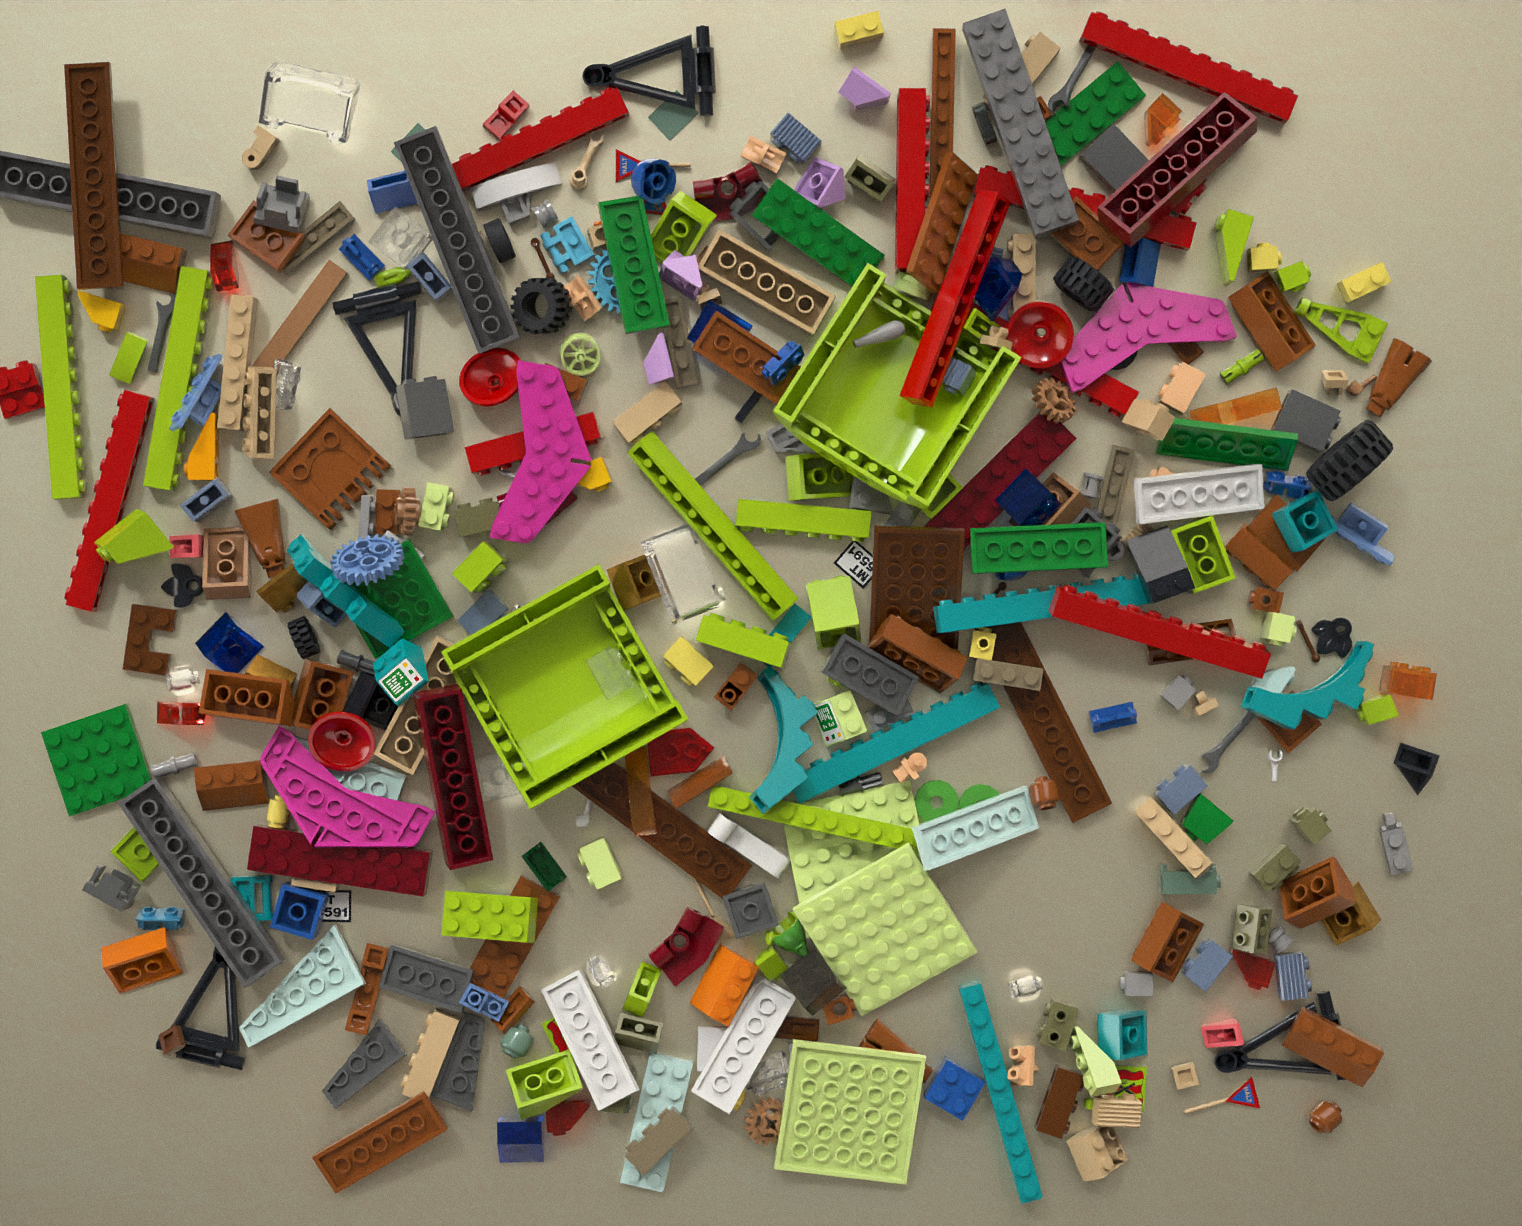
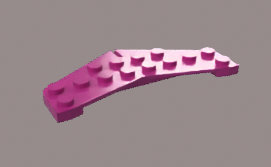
M1126 282L1125 287L1131 303L1123 284H1121L1074 337L1069 353L1059 363L1072 394L1090 385L1143 346L1162 343L1227 342L1235 339L1237 334L1226 306L1220 299Z
M518 360L516 372L526 454L492 524L490 538L529 543L591 467V465L570 462L571 458L592 460L560 371L554 366Z
M278 726L260 757L262 767L310 845L321 827L325 828L314 847H414L418 844L435 814V811L426 806L410 804L345 788L288 730L281 726Z

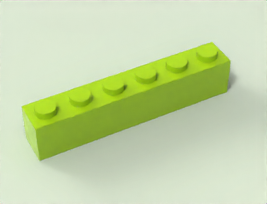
M738 499L736 526H740V531L753 532V528H762V533L775 534V530H784V535L797 536L798 532H805L806 537L819 538L820 534H826L828 539L842 540V536L851 537L850 541L864 542V538H869L871 511Z

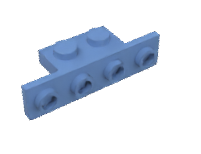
M221 354L209 356L203 362L201 374L194 378L192 381L193 388L185 394L181 401L183 403L182 407L171 418L172 424L169 427L171 431L182 428L188 417L200 426L206 423L221 395V385L211 379L223 357Z
M1350 502L1339 518L1331 515L1339 529L1336 531L1339 537L1351 540L1359 550L1363 552L1368 551L1374 555L1378 562L1391 566L1394 554L1377 544L1388 530V525Z

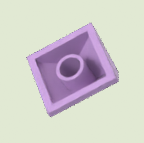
M855 66L838 92L855 104V109L886 105L891 94Z
M813 157L794 190L823 210L824 206L845 199L844 170L837 165Z
M674 250L662 263L659 273L660 279L695 302L697 300L696 296L699 295L702 287L696 255L685 257Z
M663 333L658 334L643 362L649 385L675 380Z

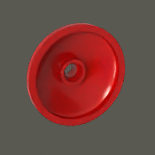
M1035 301L1023 305L1012 315L1007 325L1008 336L1006 340L1013 342L1011 351L1022 357L1020 359L1022 364L1032 368H1048L1058 364L1067 356L1073 344L1074 329L1069 316L1060 307L1050 302ZM1042 328L1045 330V334L1039 335L1037 330Z
M492 348L472 356L463 366L459 376V386L465 398L475 405L485 407L499 405L512 398L519 390L516 371L520 358L514 352L505 348Z
M332 712L321 716L314 722L308 735V745L314 758L323 766L336 771H353L363 767L370 761L375 751L376 739L372 728L359 716L348 712Z

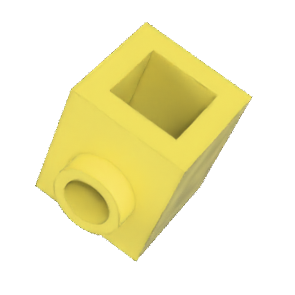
M1259 243L1257 247L1249 248L1247 250L1248 272L1277 270L1282 263V255L1278 251L1277 246H1271V243Z
M980 627L978 631H972L969 657L992 660L996 634L991 633L992 629Z

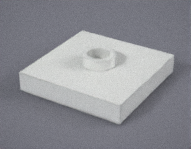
M698 1026L697 1072L703 1071L728 1027Z

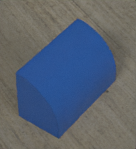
M405 170L367 180L368 193L375 214L418 203Z
M1145 238L1138 240L1132 247L1126 244L1119 282L1153 287L1161 244Z

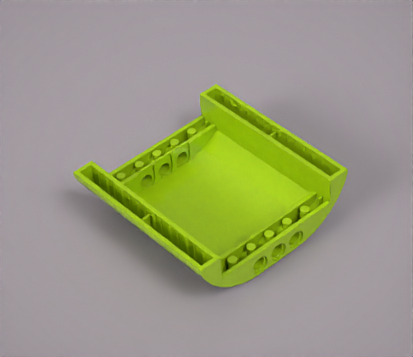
M867 263L774 408L773 414L801 442L856 478L896 500L916 507L928 508L1022 357L1004 346L997 352L989 346L980 344L979 340L962 331L952 358L972 366L976 371V376H974L965 395L963 396L959 393L956 396L951 395L941 385L933 408L911 404L899 395L932 311L884 283L887 274ZM895 320L904 324L905 333L898 339L865 345L859 348H854L852 341L854 339L860 338L884 324Z
M600 564L441 651L455 680L462 688V692L529 809L538 806L689 720L678 700H674L612 592L610 581Z

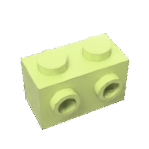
M427 482L418 526L443 531L444 527L448 526L450 514H447L448 506L452 505L454 499V492H452L451 487Z
M1266 612L1260 638L1266 639V644L1283 647V643H1290L1291 639L1294 640L1296 635L1295 617L1275 612Z
M605 836L579 848L580 853L577 854L582 866L586 865L589 873L586 875L591 886L595 885L596 889H599L622 879L621 872Z

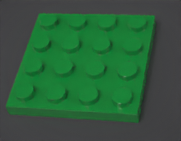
M410 538L400 543L405 559L402 560L403 565H399V570H393L394 575H385V580L379 578L377 583L372 580L368 585L365 582H361L359 586L356 585V582L352 583L359 592L398 621L405 632L394 645L402 638L409 641L453 617V613ZM356 625L375 659L390 649Z
M127 704L41 732L69 816L126 798L152 779Z

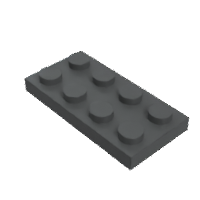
M844 633L839 637L821 670V673L895 716H898L919 679L915 674Z
M391 944L379 988L454 1012L464 1013L465 1006L459 1002L469 983H472L475 970Z

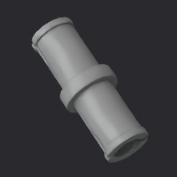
M194 752L179 758L171 757L169 761L151 765L153 777H162L174 773V775L179 774L181 770L198 766V761Z

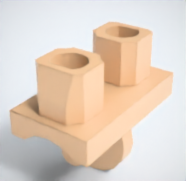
M750 136L741 157L777 174L787 153Z
M578 275L562 288L568 289L569 294L567 296L572 299L570 303L584 321H587L603 309L581 275Z
M919 752L911 754L908 760L904 756L899 760L901 765L892 772L901 784L910 777L915 780L919 777L917 772L926 768L927 759Z
M1029 1045L1010 1048L1009 1057L1012 1059V1068L1008 1070L1007 1078L1011 1081V1087L1033 1086V1075L1038 1073L1039 1067L1034 1065L1035 1047Z

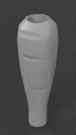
M895 320L876 328L860 338L854 339L852 343L854 348H859L865 345L895 340L904 335L905 327L902 322Z

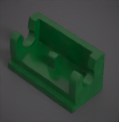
M539 842L521 856L547 892L567 878V875L542 842Z

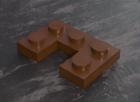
M132 604L122 670L168 676L171 654L149 651L152 629L175 632L178 610Z

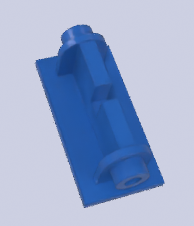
M355 234L343 240V245L339 250L369 281L385 267L382 261Z
M794 341L787 342L776 353L781 360L778 361L775 357H772L762 367V375L766 378L770 377L773 386L783 381L788 372L794 366L800 364L805 356L801 344L797 345Z
M1266 471L1265 473L1267 481L1264 482L1263 490H1267V493L1282 496L1284 488L1288 489L1287 497L1299 499L1308 495L1309 490H1311L1310 481L1304 476L1295 475L1291 477L1280 471Z
M1133 702L1089 711L1094 733L1137 723V713Z

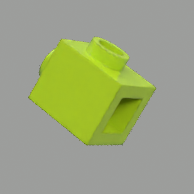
M1302 260L1275 271L1274 275L1282 293L1289 290L1296 293L1306 289L1305 284L1310 282L1311 271L1307 264L1304 265Z

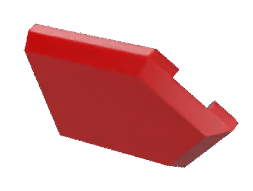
M691 728L670 730L647 743L650 775L661 776L695 772L715 747Z

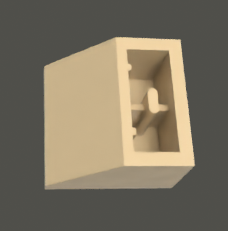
M1094 1125L1066 1140L1083 1182L1102 1179L1128 1160L1115 1127Z

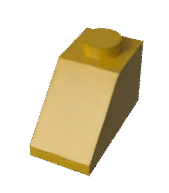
M79 290L77 295L92 323L99 325V330L111 333L112 329L119 331L126 305Z
M603 457L584 463L585 465H591V467L577 484L589 490L596 489L597 493L609 489L608 484L613 482Z

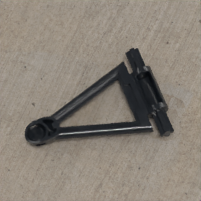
M696 26L697 48H692V34L611 64L589 65L583 71V81L589 87L618 88L622 91L695 109V95L697 94L699 95L700 116H713L712 94L716 93L714 48L710 47L709 26ZM681 50L683 95L616 77V73Z
M419 281L401 286L394 283L353 293L352 298L332 302L335 315L357 310L358 314L344 317V320L391 395L394 410L400 417L396 387L402 385L403 380L412 379L417 300L402 303L401 299L422 294ZM405 315L401 384L397 385L361 325Z
M215 946L211 962L171 1027L174 1025L181 1026L186 1047L174 1054H176V1058L219 1069L222 1065L243 1070L245 1057L225 1053V1049L240 1052L236 975ZM219 968H224L228 1037L184 1026ZM158 1037V1041L156 1042V1049L162 1050L160 1039Z
M1330 991L1317 993L1321 1010L1320 1015L1342 1026L1338 1011H1334ZM1314 1001L1305 1006V1008L1317 1013ZM1299 1010L1247 1040L1243 1045L1220 1051L1214 1057L1215 1067L1224 1073H1231L1241 1069L1332 1075L1331 1071L1314 1062L1248 1058L1247 1054L1290 1029ZM1336 1074L1337 1080H1346L1345 1078Z

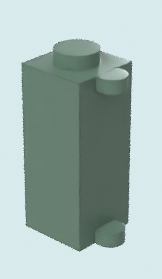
M1161 864L1160 890L1162 894H1217V888L1221 887L1220 875H1217L1216 865L1211 867L1201 878L1197 879L1188 870H1167L1166 864Z

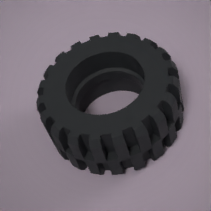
M1365 420L1323 453L1307 470V478L1326 500L1335 501L1370 475L1391 454L1393 443L1373 421Z

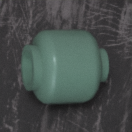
M519 1024L517 1027L510 1028L500 1042L503 1048L502 1052L515 1059L526 1056L533 1043L532 1036L528 1034L530 1030Z

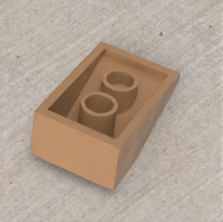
M243 527L204 529L202 588L206 600L251 598L250 541Z

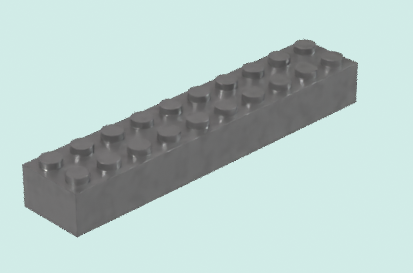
M1006 8L963 23L962 31L1034 239L1077 225L1079 218Z
M437 126L394 142L478 354L520 338V333Z
M0 151V199L72 212L70 164ZM117 173L120 222L213 239L221 200L220 194L215 191Z
M154 777L118 803L244 988L252 985L286 961L161 777Z

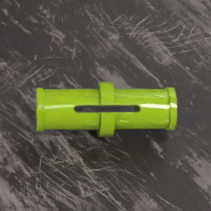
M1256 349L1242 360L1240 358L1236 360V363L1225 371L1220 372L1222 379L1230 374L1224 380L1225 384H1230V382L1242 374H1248L1250 369L1265 361L1263 355L1254 359L1261 352Z

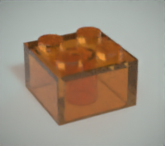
M1390 662V666L1383 665L1379 691L1433 700L1437 673H1431V668L1412 665V669H1408L1409 664Z

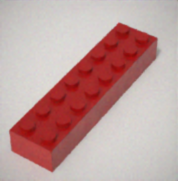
M899 88L897 94L895 273H899V271L907 273L906 270L927 210L925 201H928L929 184H925V179H928L929 162H925V157H928L930 140H925L928 131H930V117H926V112H929L930 95H926V88Z

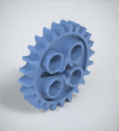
M376 534L373 538L367 535L363 540L358 537L356 542L350 540V545H342L343 550L337 549V554L332 555L333 560H330L333 575H335L337 580L340 579L341 583L347 581L348 585L356 582V585L359 586L361 582H365L368 585L372 580L377 583L379 578L385 580V575H394L393 570H399V565H403L402 560L405 558L402 545L399 544L398 540L394 541L393 537L387 539L386 535L379 538L378 534Z

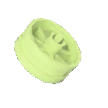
M899 271L898 279L893 286L894 288L906 292L905 295L910 299L919 297L927 301L931 300L932 293L911 275Z
M572 334L563 341L560 347L562 365L568 372L574 375L584 376L590 374L600 363L601 354L598 343L588 334ZM581 339L580 346L576 347L572 342ZM585 340L591 342L593 346L584 349ZM568 344L574 349V352L564 351ZM596 350V359L586 355ZM564 357H575L569 365ZM585 360L593 362L590 366L585 368ZM576 362L581 363L582 369H575L572 367L576 364Z

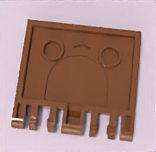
M329 408L269 473L329 530H332L337 523L325 511L328 510L339 521L343 518L342 514L331 506L334 501L337 500L343 508L350 511L353 507L340 495L344 493L357 504L361 496L367 492L354 480L356 478L360 479L371 489L374 485L361 473L368 468L375 477L380 479L383 474L371 462L374 461L385 472L392 465L337 413Z

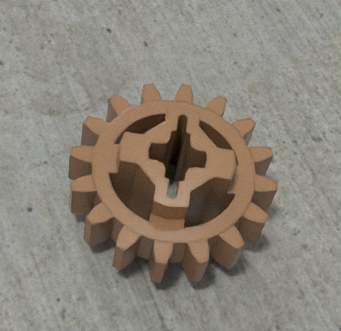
M1054 378L1040 380L1031 391L1034 395L1031 399L1037 402L1035 408H1040V414L1047 415L1048 421L1053 418L1056 424L1059 421L1063 424L1072 418L1077 410L1074 406L1077 402L1071 398L1074 394L1068 393V387L1061 386V381L1055 383Z
M403 487L401 496L397 498L395 504V524L400 525V535L412 536L414 526L418 525L420 518V499L415 498L416 491L412 487Z
M769 1096L767 1101L760 1098V1104L752 1103L754 1106L753 1110L747 1109L750 1116L744 1117V1120L748 1123L744 1128L749 1132L748 1136L754 1139L757 1144H760L762 1141L765 1146H768L769 1141L776 1145V1139L780 1130L783 1102L778 1098L774 1100L771 1096ZM765 1117L770 1120L771 1126L767 1123Z

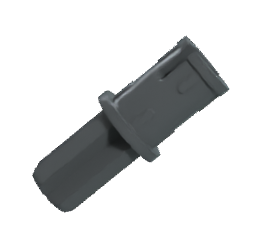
M344 650L339 652L337 657L338 664L354 668L356 672L360 670L375 676L374 661L363 658V655L357 656Z
M880 772L863 777L858 775L856 779L839 785L841 795L843 797L858 791L863 793V790L882 785L883 778Z

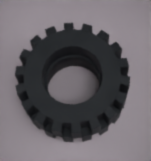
M1070 256L1053 277L1055 284L1063 293L1082 307L1094 312L1099 311L1114 291L1112 284L1103 274L1077 257Z
M531 278L520 283L521 287H516L514 291L517 294L512 295L511 300L514 301V304L510 305V307L514 309L513 319L518 320L516 324L519 327L523 326L522 330L525 332H530V334H549L559 331V328H563L566 325L564 321H569L570 316L568 312H572V307H569V303L572 299L567 296L569 294L568 289H562L564 285L561 282H557L553 278ZM540 294L546 298L548 304L547 313L543 318L538 315L535 308L536 299Z

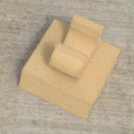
M708 282L703 283L701 287L702 294L696 296L702 311L722 303L718 289L710 290Z
M991 326L990 336H981L980 344L997 349L1004 346L1011 351L1013 342L1005 340L1008 336V329Z
M1322 370L1321 379L1325 386L1326 394L1330 395L1331 388H1337L1338 395H1342L1343 388H1348V378L1345 370Z
M1204 691L1193 694L1198 704L1193 706L1192 709L1197 716L1219 706L1214 697L1207 699Z

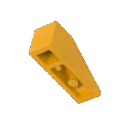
M216 413L210 414L188 456V462H185L184 473L185 476H188V480L212 481L215 478L219 479V428H217L218 414Z

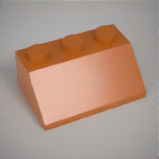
M165 927L101 948L103 969L119 994L183 974L174 942Z
M719 944L689 1003L709 1017L729 1027L759 967L755 964V961Z

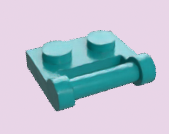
M272 875L231 877V881L259 921L272 920L274 914L271 911L270 882H273ZM255 883H262L263 913H256Z

